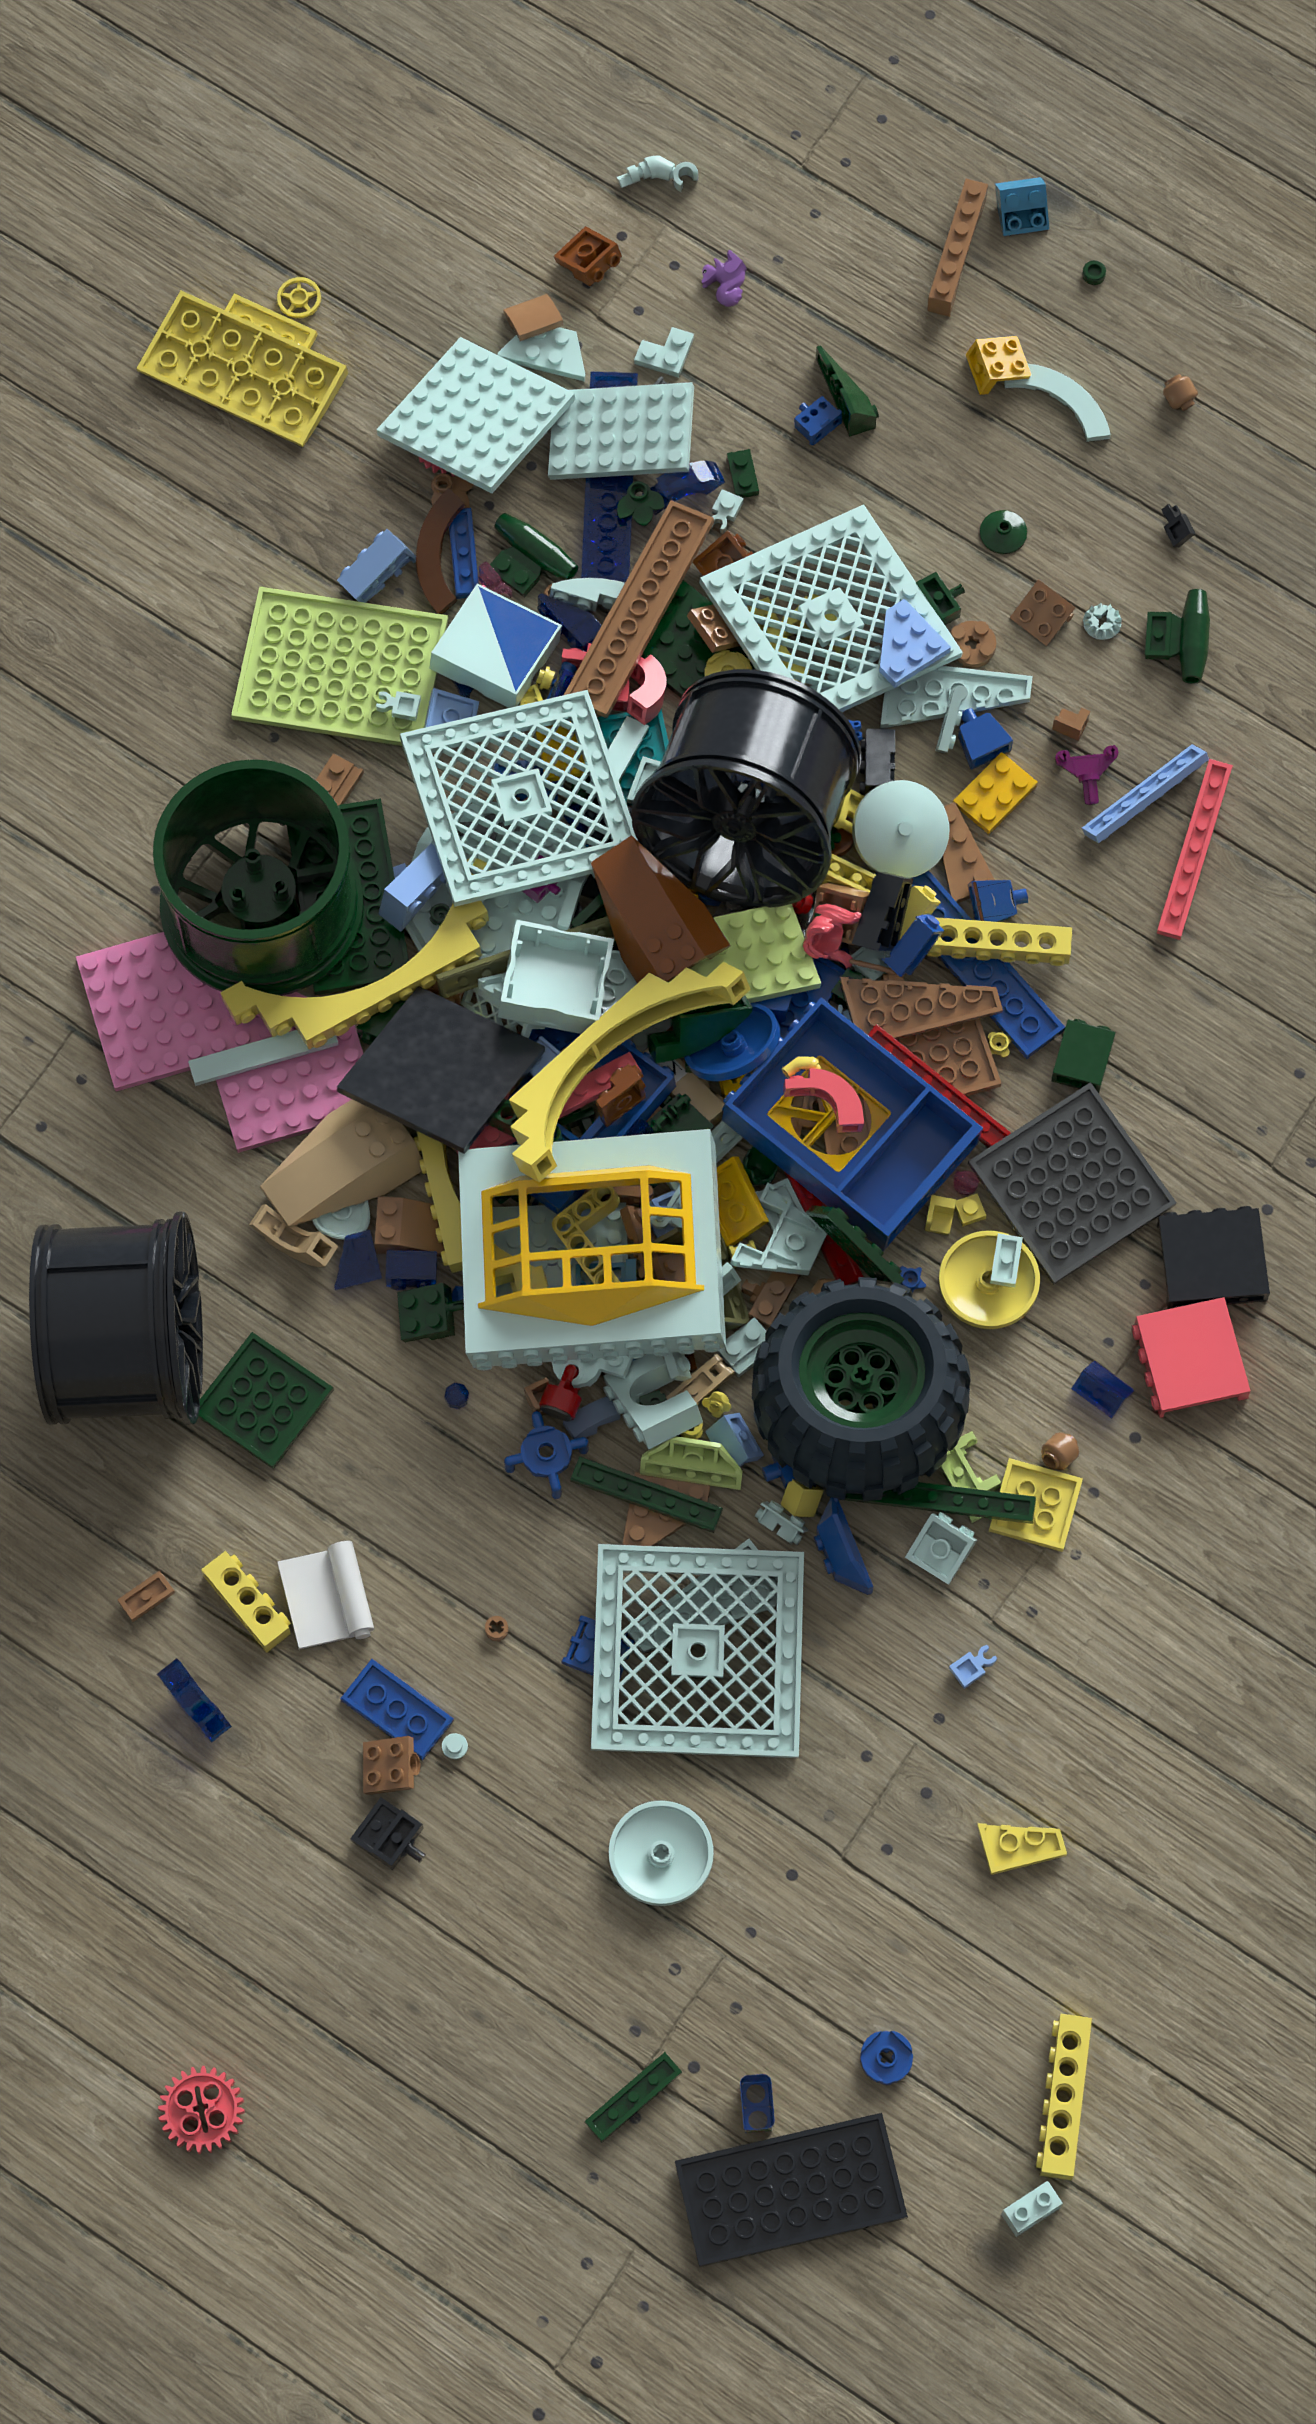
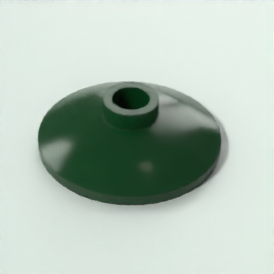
M1007 510L995 511L986 516L982 521L980 538L985 547L990 551L998 554H1010L1016 552L1024 545L1027 538V526L1024 520L1014 512ZM1004 526L1008 529L1004 531L1001 530L1000 527Z

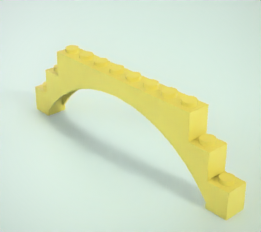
M476 858L473 866L483 870L487 863ZM481 901L456 907L452 903L443 923L419 953L383 979L356 990L324 997H287L246 987L241 981L220 992L236 1025L248 1023L259 1014L272 1037L282 1036L295 1026L308 1049L323 1046L331 1037L345 1034L350 1027L357 1023L363 1024L372 1015L389 1010L394 1003L400 1000H407L418 986L424 989L430 988L437 981L436 974L479 960V957L482 956L481 948L471 930H479L486 925V922L489 921L488 911Z
M723 962L707 977L686 967L669 983L648 973L608 1009L599 1020H596L509 1099L516 1116L519 1118L510 1126L518 1144L521 1145L512 1153L519 1171L541 1182L557 1167L552 1156V1146L560 1114L576 1086L603 1057L635 1034L670 1017L712 1005L736 1004L751 990L744 972Z
M417 1131L418 1136L414 1137V1141L418 1151H422L423 1159L419 1160L423 1174L427 1173L429 1182H425V1188L428 1197L432 1196L434 1205H430L433 1220L438 1219L439 1228H435L439 1243L443 1242L445 1251H441L444 1266L449 1265L452 1273L462 1271L460 1202L454 1191L449 1174L447 1145ZM494 1244L495 1261L512 1256ZM518 1263L497 1269L495 1271L496 1286L510 1282L513 1293L521 1291L522 1264ZM530 1265L531 1289L549 1288L542 1265L537 1267Z

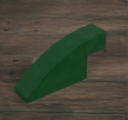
M744 995L734 1005L730 1003L712 1005L673 1016V1031L649 1034V1053L655 1064L691 1055L710 1046L733 1031L752 1013L753 1008Z

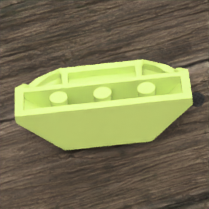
M675 1436L642 1454L640 1475L736 1490L741 1489L743 1470L721 1443Z

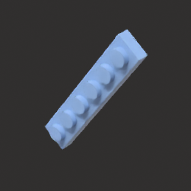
M1193 744L1083 826L1084 835L1097 843L1108 838L1110 834L1125 825L1131 818L1145 810L1147 806L1162 797L1164 793L1176 784H1179L1193 771L1199 769L1201 765L1209 760L1207 752Z

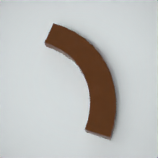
M450 488L438 498L427 514L420 530L416 549V566L420 585L432 608L437 614L441 615L458 601L449 590L442 574V541L446 530L448 531L453 520L466 507Z

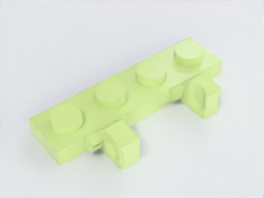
M971 1431L961 1436L955 1448L947 1452L946 1461L940 1467L951 1486L994 1491L1001 1487V1481L997 1474L982 1481L980 1477L977 1478L965 1458V1455H967L965 1449L977 1444V1439ZM968 1516L971 1523L981 1519V1517Z

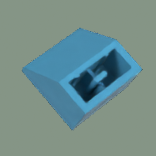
M1041 177L995 183L997 209L1003 236L1049 230L1046 183Z

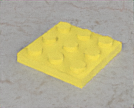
M1009 1458L1000 1492L1036 1497L1033 1524L992 1519L989 1532L1063 1552L1083 1478Z

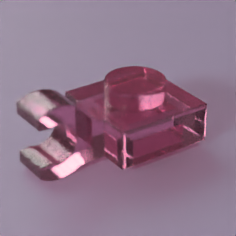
M485 561L479 565L478 579L485 588L489 587L498 594L506 593L511 598V588L501 581V577L489 563Z

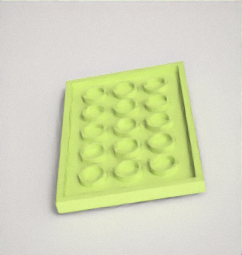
M792 904L771 908L764 906L713 917L731 946L712 959L705 958L690 968L704 977H707L723 962L743 971L751 989L745 994L749 1003L818 989L821 986L813 959L804 951L803 943L805 938Z

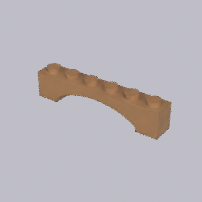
M965 179L929 294L927 308L929 312L949 317L951 315L969 247L987 199L988 184Z

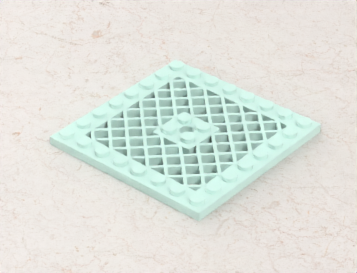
M864 505L700 577V585L756 670L779 674L801 681L802 684L808 683L818 686V693H820L821 687L829 689L820 694L832 702L841 712L894 688L879 672L881 650L869 647L870 640L882 644L883 635L873 633L874 626L884 629V621L877 619L878 613L886 614V610L890 608L881 605L882 599L895 602V604L905 599L951 646L950 653L902 684L959 659L963 654ZM842 543L841 548L834 547L835 545ZM845 543L857 546V553L845 550ZM861 549H863L866 555L860 554ZM821 552V556H820V557L813 556V555L818 554V553ZM825 553L838 556L837 562L824 559ZM841 557L854 560L853 567L841 564ZM801 561L800 567L793 565ZM808 562L818 565L816 571L803 568L804 563ZM861 562L871 565L870 570L866 571L856 568L857 563ZM821 566L833 569V575L820 573ZM874 567L876 568L879 574L873 573ZM777 571H780V575H779V576H778V575H774L773 573H775V572H777ZM784 571L797 574L796 580L783 577ZM837 571L850 574L849 581L836 577ZM800 576L814 579L812 585L799 582ZM853 576L867 579L866 584L862 585L852 582ZM760 580L759 585L753 584V582ZM817 580L829 583V589L815 586ZM870 580L882 583V589L869 587ZM763 581L776 583L775 590L762 586ZM780 585L793 588L792 594L779 591ZM833 585L846 588L845 594L840 587L832 590ZM886 585L892 593L885 591ZM743 589L755 592V599L742 596ZM796 590L808 592V599L795 596ZM849 590L863 593L861 599L848 596ZM813 594L819 595V597L812 599ZM866 594L878 597V603L864 600ZM759 595L773 597L771 604L758 600ZM776 599L789 602L788 607L784 608L774 605ZM792 603L799 605L797 611L791 610ZM745 605L752 607L751 612H749ZM852 605L859 607L857 612ZM755 608L768 611L767 618L754 614ZM862 608L875 611L874 617L860 614ZM776 613L785 616L784 621L780 622L770 619L771 614ZM833 614L837 617V620H827L825 615ZM788 617L800 620V627L787 624ZM804 623L807 624L810 630L803 628ZM758 624L764 625L763 632ZM864 624L871 625L870 631L862 630ZM772 627L781 630L779 636L766 633L767 628ZM784 631L796 634V641L783 638ZM850 635L849 641L843 640V638ZM800 636L814 639L812 646L799 642ZM854 636L867 639L866 645L852 642ZM817 641L822 648L830 644L829 650L815 647ZM770 642L777 644L775 650ZM780 645L792 648V654L779 652ZM833 645L846 648L845 655L832 652ZM796 650L810 653L808 660L796 657ZM853 650L863 653L862 659L848 656L849 651ZM866 654L879 658L878 664L865 661ZM817 655L826 658L825 664L811 661L812 656ZM829 659L841 662V669L828 666ZM782 661L789 662L788 668L785 667ZM792 664L805 667L804 674L792 671ZM845 665L859 667L858 673L845 671ZM812 669L822 672L821 677L816 678L807 675L808 670ZM862 669L869 670L868 672L861 674ZM825 673L837 676V683L824 680ZM842 678L848 679V681L840 684Z
M588 690L400 733L402 747L454 907L593 874L590 862L631 835L637 840L632 827V819ZM553 725L551 730L546 728V726ZM559 726L570 730L566 737L556 733ZM524 731H529L528 735H526V734H524V733H522V732H524ZM536 731L546 736L543 743L532 738ZM574 734L576 735L578 743L571 740ZM506 736L504 741L499 739V737ZM512 737L523 741L519 748L509 744ZM551 739L561 743L558 750L548 746ZM482 741H483V743L481 744V746L475 744V743H478V742H482ZM489 742L499 746L496 754L485 749ZM528 744L538 749L534 756L524 751ZM566 746L577 751L573 758L563 753ZM459 747L457 752L452 750V748ZM465 748L476 752L472 759L462 755ZM504 750L515 754L511 761L501 757ZM543 752L553 756L550 763L539 759ZM442 753L452 757L449 765L438 760ZM581 754L583 756L585 764L578 761ZM481 755L491 760L487 767L477 762ZM519 758L530 762L526 769L516 764ZM558 759L569 764L565 771L555 767ZM457 761L467 765L464 773L454 768ZM496 763L506 767L503 774L492 770ZM535 765L545 770L542 776L539 769L532 770ZM573 767L584 772L580 779L570 774ZM437 768L444 771L441 777H439ZM472 769L483 773L479 780L469 776ZM511 771H514V772L517 773V774L509 775ZM550 773L560 777L557 784L546 780ZM449 774L459 778L456 785L445 781ZM588 775L590 776L592 785L585 782ZM488 776L493 778L491 786L484 783ZM565 780L576 785L572 792L562 788ZM464 782L475 786L471 793L460 789ZM545 787L552 790L549 797L547 796ZM580 788L591 793L587 800L577 795ZM444 789L451 792L448 798H446ZM479 790L490 794L486 801L476 797ZM523 793L528 796V799L526 801H518L515 796ZM557 794L567 798L564 805L553 800ZM456 795L466 799L462 807L452 802ZM595 796L597 797L599 806L592 803ZM494 798H496L498 807L491 804ZM572 801L583 806L579 813L569 809ZM471 802L482 807L478 814L467 810ZM552 808L559 811L556 818L550 816L552 815ZM450 809L458 813L454 820ZM587 809L598 814L594 821L584 816ZM486 810L497 815L493 822L483 818ZM564 814L574 819L571 826L560 822ZM463 816L473 820L469 828L459 823ZM602 817L604 818L606 827L599 824ZM501 818L504 826L511 825L508 830L498 825ZM535 819L532 824L526 822ZM540 820L551 825L547 832L537 827ZM579 822L590 827L586 834L576 830ZM478 824L488 828L485 835L474 831ZM517 826L527 830L524 837L513 833ZM556 828L566 832L562 840L552 835ZM457 830L465 834L461 841ZM594 830L605 835L601 842L591 837ZM493 831L504 836L500 843L490 839ZM532 833L543 838L539 846L529 841ZM571 835L581 840L578 848L567 843ZM469 837L480 842L476 849L466 844ZM508 839L519 844L515 851L505 846ZM547 841L558 846L554 853L544 849ZM586 843L592 846V847L584 848L585 845H586ZM485 845L495 849L491 857L481 852ZM524 847L534 851L531 859L520 854ZM563 849L569 851L567 853L560 854ZM464 852L472 855L468 862ZM500 852L511 857L507 865L496 860ZM539 854L542 855V856H544V857H546V858H542V859L536 860V859L538 858ZM476 858L487 863L483 870L473 866ZM516 860L521 862V864L513 865ZM492 866L498 868L496 870L489 871Z
M598 1544L591 1751L799 1758L804 1552ZM623 1572H630L631 1574L623 1580ZM641 1573H656V1575L648 1581ZM667 1574H682V1576L676 1582H673ZM635 1575L644 1584L636 1594L627 1586V1583ZM693 1575H708V1577L699 1583ZM661 1576L670 1585L663 1594H660L652 1586ZM718 1576H734V1578L725 1584ZM744 1577L760 1578L751 1585ZM686 1578L696 1586L688 1595L678 1587ZM712 1578L722 1587L713 1597L704 1588ZM770 1578H777V1586ZM738 1579L747 1588L739 1598L730 1589ZM763 1581L773 1589L766 1598H763L755 1590ZM624 1589L631 1598L622 1606V1591ZM647 1589L657 1597L648 1607L639 1598ZM673 1590L683 1599L674 1608L665 1599ZM699 1590L709 1600L700 1609L690 1600ZM724 1592L734 1600L726 1610L716 1601ZM750 1593L760 1601L753 1610H750L742 1602ZM775 1594H777L776 1611L768 1603ZM634 1601L644 1610L635 1619L625 1610ZM660 1602L670 1611L661 1620L651 1611ZM685 1603L696 1612L687 1621L677 1612ZM711 1604L721 1613L713 1622L703 1613ZM737 1605L747 1614L739 1623L729 1615V1612ZM763 1606L773 1615L764 1624L754 1615ZM623 1614L631 1623L621 1631ZM647 1614L656 1623L648 1632L638 1624ZM672 1615L681 1623H673V1632L664 1625ZM699 1616L707 1625L691 1623ZM724 1617L734 1626L726 1635H724L725 1625H716ZM750 1618L759 1627L751 1636L741 1627ZM775 1619L776 1637L767 1628ZM633 1627L643 1635L634 1645L625 1636ZM659 1627L669 1636L660 1646L651 1637ZM736 1631L746 1639L738 1648L728 1640ZM762 1631L772 1640L764 1649L754 1641ZM622 1639L630 1649L620 1657ZM646 1639L656 1649L647 1658L637 1649ZM671 1641L672 1659L663 1650ZM724 1643H725V1644L731 1649V1651L733 1652V1653H732L727 1659H725V1660H724ZM749 1643L759 1653L750 1662L740 1653ZM695 1644H701L705 1648L704 1656L694 1657L690 1651L691 1647ZM774 1645L775 1662L766 1654ZM632 1652L642 1661L634 1670L624 1662ZM658 1653L668 1662L660 1671L649 1662ZM735 1656L746 1665L737 1674L727 1665ZM761 1657L771 1665V1668L763 1675L753 1666ZM621 1665L629 1674L619 1683ZM645 1665L655 1674L646 1684L636 1675ZM670 1667L671 1676H679L672 1685L662 1676ZM723 1668L732 1677L724 1686L715 1679L723 1678ZM748 1669L758 1678L750 1687L740 1679ZM775 1670L773 1687L765 1678ZM689 1677H705V1679L696 1685ZM631 1678L641 1686L633 1696L623 1687ZM657 1679L667 1687L659 1697L649 1688ZM683 1680L693 1688L684 1698L675 1689ZM709 1680L719 1690L710 1699L701 1691V1688ZM735 1681L745 1691L736 1700L726 1691ZM761 1682L771 1692L762 1701L752 1692ZM619 1690L628 1699L620 1708ZM644 1691L654 1700L645 1710L635 1700ZM670 1692L680 1701L672 1710H669L661 1701ZM695 1693L706 1702L697 1711L687 1702ZM721 1694L732 1703L723 1712L713 1703ZM747 1695L758 1704L749 1713L739 1704ZM774 1696V1712L772 1713L765 1703ZM631 1703L640 1712L632 1722L622 1713ZM657 1704L666 1713L659 1722H656L648 1714ZM684 1705L692 1716L682 1724L674 1713ZM708 1706L718 1715L709 1725L700 1716ZM734 1707L744 1716L735 1726L726 1717ZM760 1708L770 1717L761 1727L751 1717ZM618 1716H619L626 1724H618ZM645 1717L652 1725L635 1724ZM668 1718H671L677 1724V1726L661 1725ZM696 1718L703 1727L687 1726ZM722 1719L729 1728L713 1727ZM748 1720L755 1729L739 1728ZM773 1722V1730H764Z

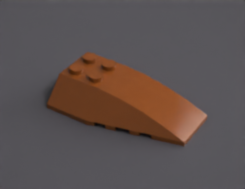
M632 835L590 862L620 956L637 983L648 973L666 982H670L686 967L690 969L705 958L712 959L731 946L706 905Z

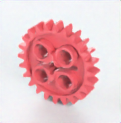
M202 2066L200 2073H197L195 2068L191 2067V2075L189 2076L184 2071H181L182 2079L180 2081L172 2077L175 2084L174 2087L165 2086L169 2095H160V2099L166 2103V2105L158 2106V2110L165 2113L159 2117V2121L167 2122L162 2128L163 2131H172L168 2137L169 2140L173 2141L178 2138V2148L186 2143V2150L189 2153L193 2146L196 2147L198 2154H201L203 2147H207L209 2153H212V2145L214 2144L222 2149L221 2141L223 2139L229 2143L232 2142L229 2137L230 2132L233 2134L239 2133L234 2127L235 2124H243V2120L237 2117L245 2113L243 2108L238 2107V2105L244 2103V2099L241 2097L236 2098L241 2092L240 2088L231 2089L235 2083L234 2079L232 2078L225 2082L226 2073L223 2072L217 2076V2070L214 2067L210 2074L207 2073L205 2066ZM196 2087L200 2088L202 2103L205 2108H208L204 2110L208 2126L207 2133L203 2132L200 2114L195 2112L199 2110L195 2093ZM210 2088H216L219 2090V2094L216 2099L208 2100L205 2098L206 2091ZM184 2094L193 2096L192 2103L188 2106L179 2104V2099ZM215 2114H222L224 2116V2121L219 2126H214L210 2123L211 2117ZM189 2120H196L198 2122V2127L193 2132L184 2130L185 2123Z

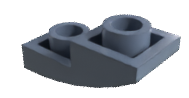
M606 1396L579 1409L574 1420L563 1421V1425L573 1439L588 1437L597 1434L598 1426L619 1420L621 1414H618L613 1400L610 1401Z

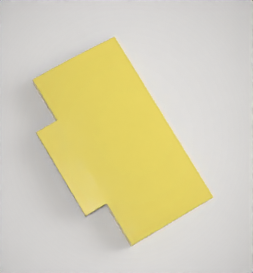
M180 290L136 368L138 372L301 447H304L348 375L346 365L310 349L318 335L316 330L235 293L226 309L223 310Z

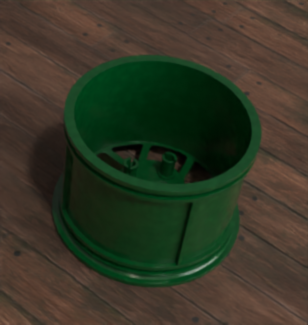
M233 761L213 767L190 780L172 797L159 819L153 841L154 868L161 889L160 918L169 947L190 974L202 983L221 992L242 981L246 987L283 996L300 991L318 982L342 961L352 947L359 931L363 914V891L358 870L350 856L348 831L341 810L333 797L319 782L294 767L274 761ZM260 823H279L281 826L287 825L299 830L300 838L288 866L275 857L260 854L255 849ZM241 824H249L245 855L243 857L215 839V836L222 831ZM311 837L324 847L333 859L331 864L299 869ZM202 845H205L232 865L223 878L219 893L184 878L183 873L187 864ZM332 878L321 897L306 911H299L295 901L296 885L298 883ZM180 890L209 903V905L195 913L178 897V892ZM221 913H231L240 920L241 929L220 926L209 920ZM275 920L282 923L277 926L264 928L266 923Z

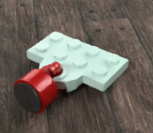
M618 1356L616 1360L593 1358L591 1362L568 1360L566 1364L552 1363L553 1371L560 1380L558 1386L552 1384L546 1386L539 1403L541 1411L562 1421L574 1420L582 1398L578 1395L580 1388L590 1387L597 1381L601 1372L625 1379L633 1358Z

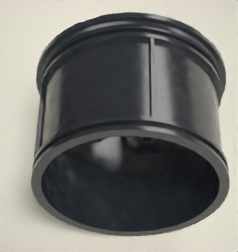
M733 669L712 673L699 679L686 690L678 704L673 719V732L659 767L642 783L634 797L631 807L634 834L638 842L688 889H692L710 899L730 905L751 908L764 906L769 908L780 907L798 902L812 892H815L827 876L832 856L830 845L831 830L842 800L854 785L861 764V748L856 732L848 719L832 702L812 688L791 678L760 670ZM737 774L752 779L748 785L735 782ZM758 781L763 783L761 791L754 787ZM779 792L784 796H776V794Z
M176 1212L173 1219H167L166 1222L164 1219H156L152 1225L62 1229L59 1224L38 1226L33 1239L30 1261L29 1319L36 1390L40 1408L47 1424H68L71 1419L161 1414L165 1419H173L175 1416L177 1419H182L186 1425L195 1424L200 1412V1394H202L203 1319L196 1246L188 1215L185 1212Z

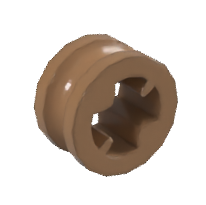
M492 1616L487 1620L485 1624L487 1637L492 1641L505 1639L508 1634V1624L503 1617ZM495 1624L496 1626H498L499 1624H502V1632L500 1634L497 1631L491 1633V1625Z

